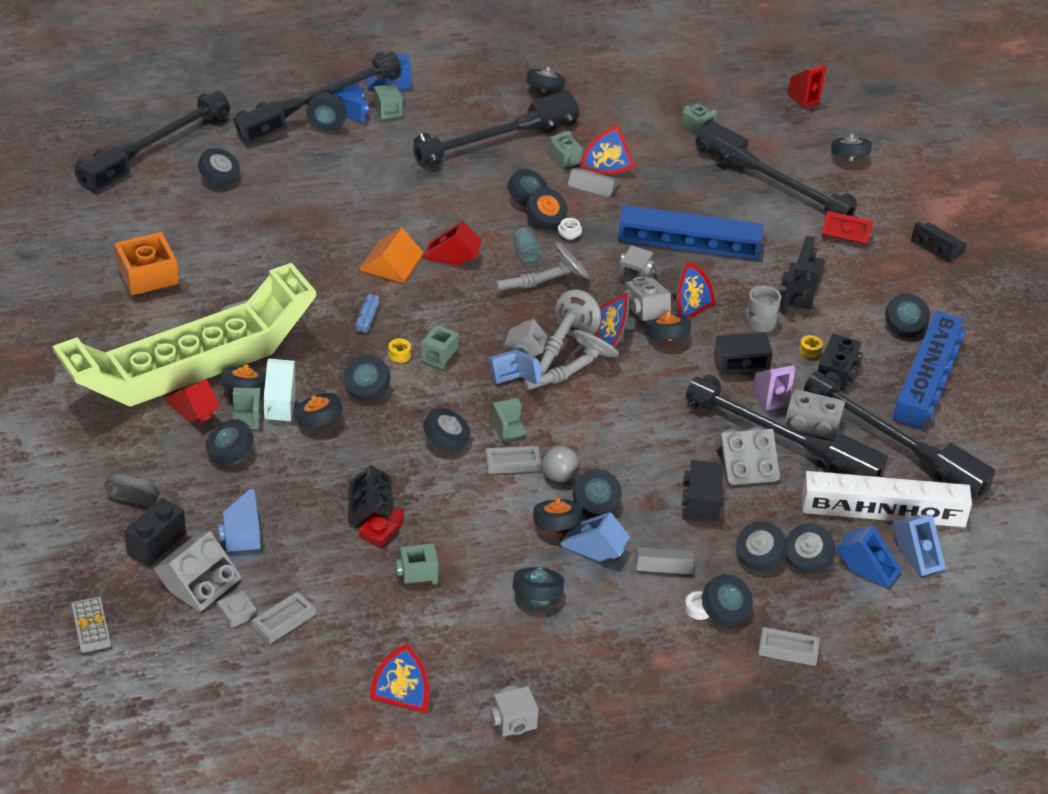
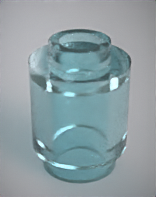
M529 227L518 229L513 234L512 241L520 258L529 263L535 262L541 257L542 247L534 230Z

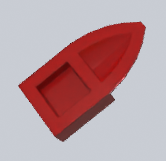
M404 509L391 510V516L387 519L374 513L359 528V537L382 549L402 527Z

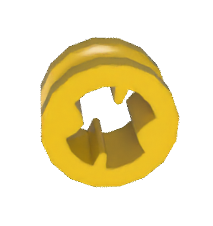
M813 335L804 336L799 347L800 355L807 359L819 358L823 348L822 340Z
M399 338L389 343L388 357L391 361L404 363L410 359L411 344L409 341Z

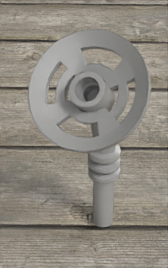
M557 241L555 246L561 259L558 267L538 274L527 273L521 274L517 278L497 280L494 282V287L496 290L536 287L539 283L562 276L565 273L569 274L571 271L586 279L590 276L574 256Z
M575 289L567 291L559 297L555 306V317L559 328L553 336L549 337V341L546 343L547 346L544 347L545 353L540 361L542 366L541 375L546 374L554 356L559 354L558 351L561 350L560 346L563 345L562 340L567 334L575 338L573 331L569 330L570 327L579 328L580 331L591 335L599 328L601 322L600 308L596 300L587 292ZM571 297L580 298L586 303L583 306L578 303H572ZM562 304H564V307H563V309H562V319H561L560 310H561ZM589 311H592V324L589 327L587 326L590 320Z
M574 330L573 336L585 348L583 351L584 355L565 367L559 366L550 369L546 374L540 375L541 383L539 384L525 380L523 382L524 388L531 390L548 383L556 384L565 381L570 375L591 363L593 359H597L598 355L618 357L619 352L613 346L594 335Z

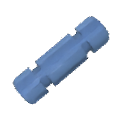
M368 294L355 323V329L358 332L366 333L369 330L379 305L378 295Z

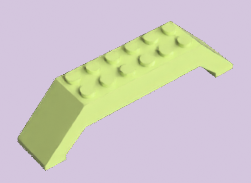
M289 263L269 270L267 279L249 301L244 304L108 352L84 345L78 337L54 345L53 351L75 383L131 407L221 374L222 370L227 367L242 366L272 355L314 300L316 291L296 267Z

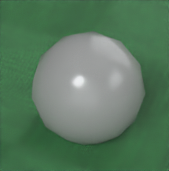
M555 446L546 452L542 466L545 475L550 480L556 483H567L576 477L580 469V462L577 454L572 449L566 446Z

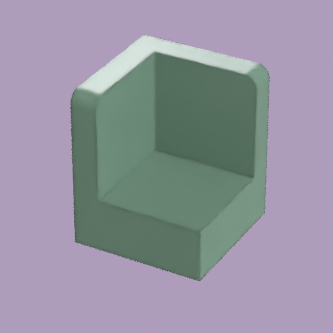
M396 84L374 86V106L380 119L402 117V96Z
M234 388L233 419L244 421L250 429H259L261 415L260 388Z
M518 398L493 403L492 424L502 443L526 438L527 432L520 421L521 403Z

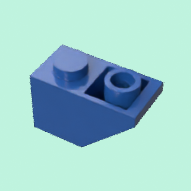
M359 83L332 93L342 99L346 105V117L360 123H365V114L369 113L368 101L365 100L364 88H360Z

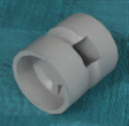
M763 285L756 286L750 290L745 323L750 329L757 332H769L776 327L781 302V294L777 289Z

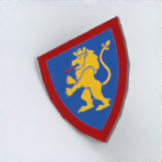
M619 125L599 134L589 144L583 154L579 167L603 175H614L636 167Z
M686 261L678 276L677 289L672 291V297L676 298L677 313L691 318L716 304L711 283L706 274L698 266Z
M629 292L599 306L601 322L595 335L614 348L618 342L624 341V329L632 331L635 327V323L628 319Z
M407 642L394 649L383 659L375 671L369 699L427 713L430 701V681L427 669L420 655Z

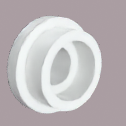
M566 218L558 226V233L566 239H574L581 235L582 227L578 220Z

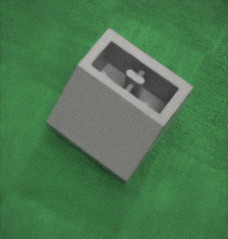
M211 531L193 536L153 568L170 593L198 612L204 610L242 578Z

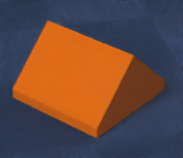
M401 227L377 242L360 266V271L405 284L422 259L424 252Z

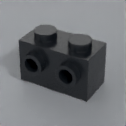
M766 332L716 336L714 357L720 375L770 370L773 351Z
M833 333L819 362L818 371L823 374L827 371L835 372L841 380L840 390L845 391L848 382L853 383L857 372L855 366L860 367L864 354L860 352L862 342Z
M691 460L690 470H684L683 486L688 488L687 490L683 489L681 506H686V518L719 521L722 504L724 463Z
M164 498L160 499L154 506H150L139 519L131 523L124 531L127 555L148 567L186 534L184 509Z

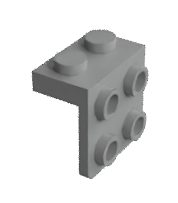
M755 427L747 431L738 432L736 429L722 431L714 440L716 451L723 450L726 479L729 485L771 483L779 480L780 472L773 429Z

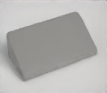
M574 168L571 169L568 185L591 193L611 197L620 180L585 169Z
M637 547L636 571L693 575V551Z

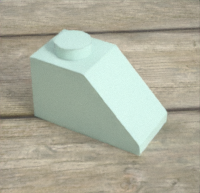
M268 359L264 392L265 419L291 421L296 402L295 361Z

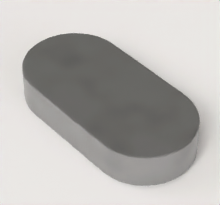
M111 474L104 484L105 491L112 498L144 507L153 506L160 496L158 488L153 483L122 474Z

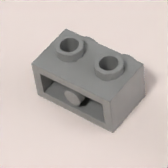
M636 277L633 281L625 282L623 294L629 292V308L642 321L659 319L665 315L666 311H670L671 315V293L653 277Z
M794 389L787 411L785 426L792 430L835 440L841 423L845 401Z

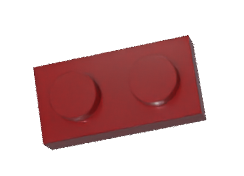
M827 211L821 235L868 245L873 221Z

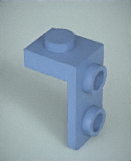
M516 349L488 357L492 382L496 384L518 377L534 384L541 383L542 366L535 357Z

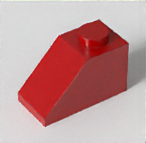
M822 64L791 76L787 95L803 108L819 103L827 66Z
M461 221L431 240L423 257L426 260L461 265L467 260H474L478 256L482 240L464 221Z
M207 379L187 386L165 398L167 403L188 422L198 419L202 423L214 417L213 411L220 408Z

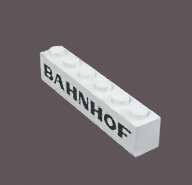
M806 471L802 489V513L888 521H897L914 515H933L935 525L966 527L972 507L970 485Z

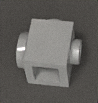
M631 245L626 254L623 253L620 257L618 280L628 282L633 281L636 277L652 278L657 266L656 261H653L654 252Z
M532 319L509 329L504 346L507 351L516 349L534 357L543 353L548 336L537 322Z
M508 686L500 690L498 694H494L493 707L489 710L493 726L498 725L502 737L512 734L518 735L537 728L539 709L529 686L523 688Z

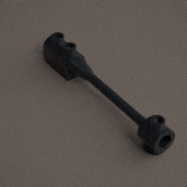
M394 51L386 54L379 52L372 59V67L300 98L273 101L268 104L260 102L254 110L249 112L241 110L233 118L236 131L246 145H249L287 129L286 118L302 106L308 104L312 97L318 93L328 92L332 94L374 75L380 80L387 78L389 81H394L398 79L402 73L400 60Z
M218 90L209 95L202 93L197 100L198 109L141 140L118 147L113 146L105 151L98 149L95 151L93 158L89 160L79 159L74 169L77 180L82 186L95 193L130 173L129 161L145 147L200 117L206 120H211L214 117L219 120L225 119L230 113V105L226 96Z
M568 90L531 101L527 114L510 123L441 142L438 137L431 138L429 133H422L413 141L414 156L420 165L428 163L430 167H436L441 163L444 151L514 130L546 129L548 133H552L562 123L566 127H572L578 121L577 119L580 115L579 106Z
M714 121L703 127L698 133L695 142L697 150L702 154L708 152L714 155L717 162L724 163L726 161L731 165L757 170L824 205L825 216L827 211L848 216L854 215L857 206L854 196L849 193H845L842 196L834 193L827 197L767 166L747 150L749 139Z
M815 371L806 381L804 391L845 401L844 408L912 450L930 469L932 477L936 482L970 485L971 498L978 500L991 488L996 471L994 468L952 442L941 450L912 439L840 394L841 380L835 372L827 371L823 374Z
M706 375L704 378L696 376L688 386L686 399L691 408L698 410L703 407L711 410L717 405L761 427L773 429L774 433L802 445L804 449L824 463L829 473L882 477L884 474L888 455L841 433L834 442L811 436L807 437L720 396L721 383L713 375Z

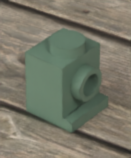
M698 103L693 106L687 105L682 111L681 126L698 135L703 127L712 121L716 122L718 111L715 109L710 111Z
M567 131L550 137L549 156L564 170L580 164L583 157V148L571 137V132Z
M436 324L421 342V361L444 369L446 362L458 349L459 333Z
M434 543L400 547V559H395V569L397 577L403 576L404 584L432 581V584H438L439 564Z

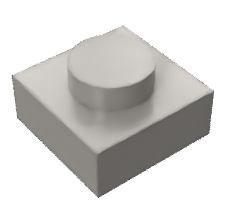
M244 591L217 601V609L230 628L257 617V609Z

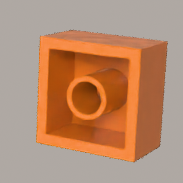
M162 232L114 243L116 266L131 295L179 284L177 260Z

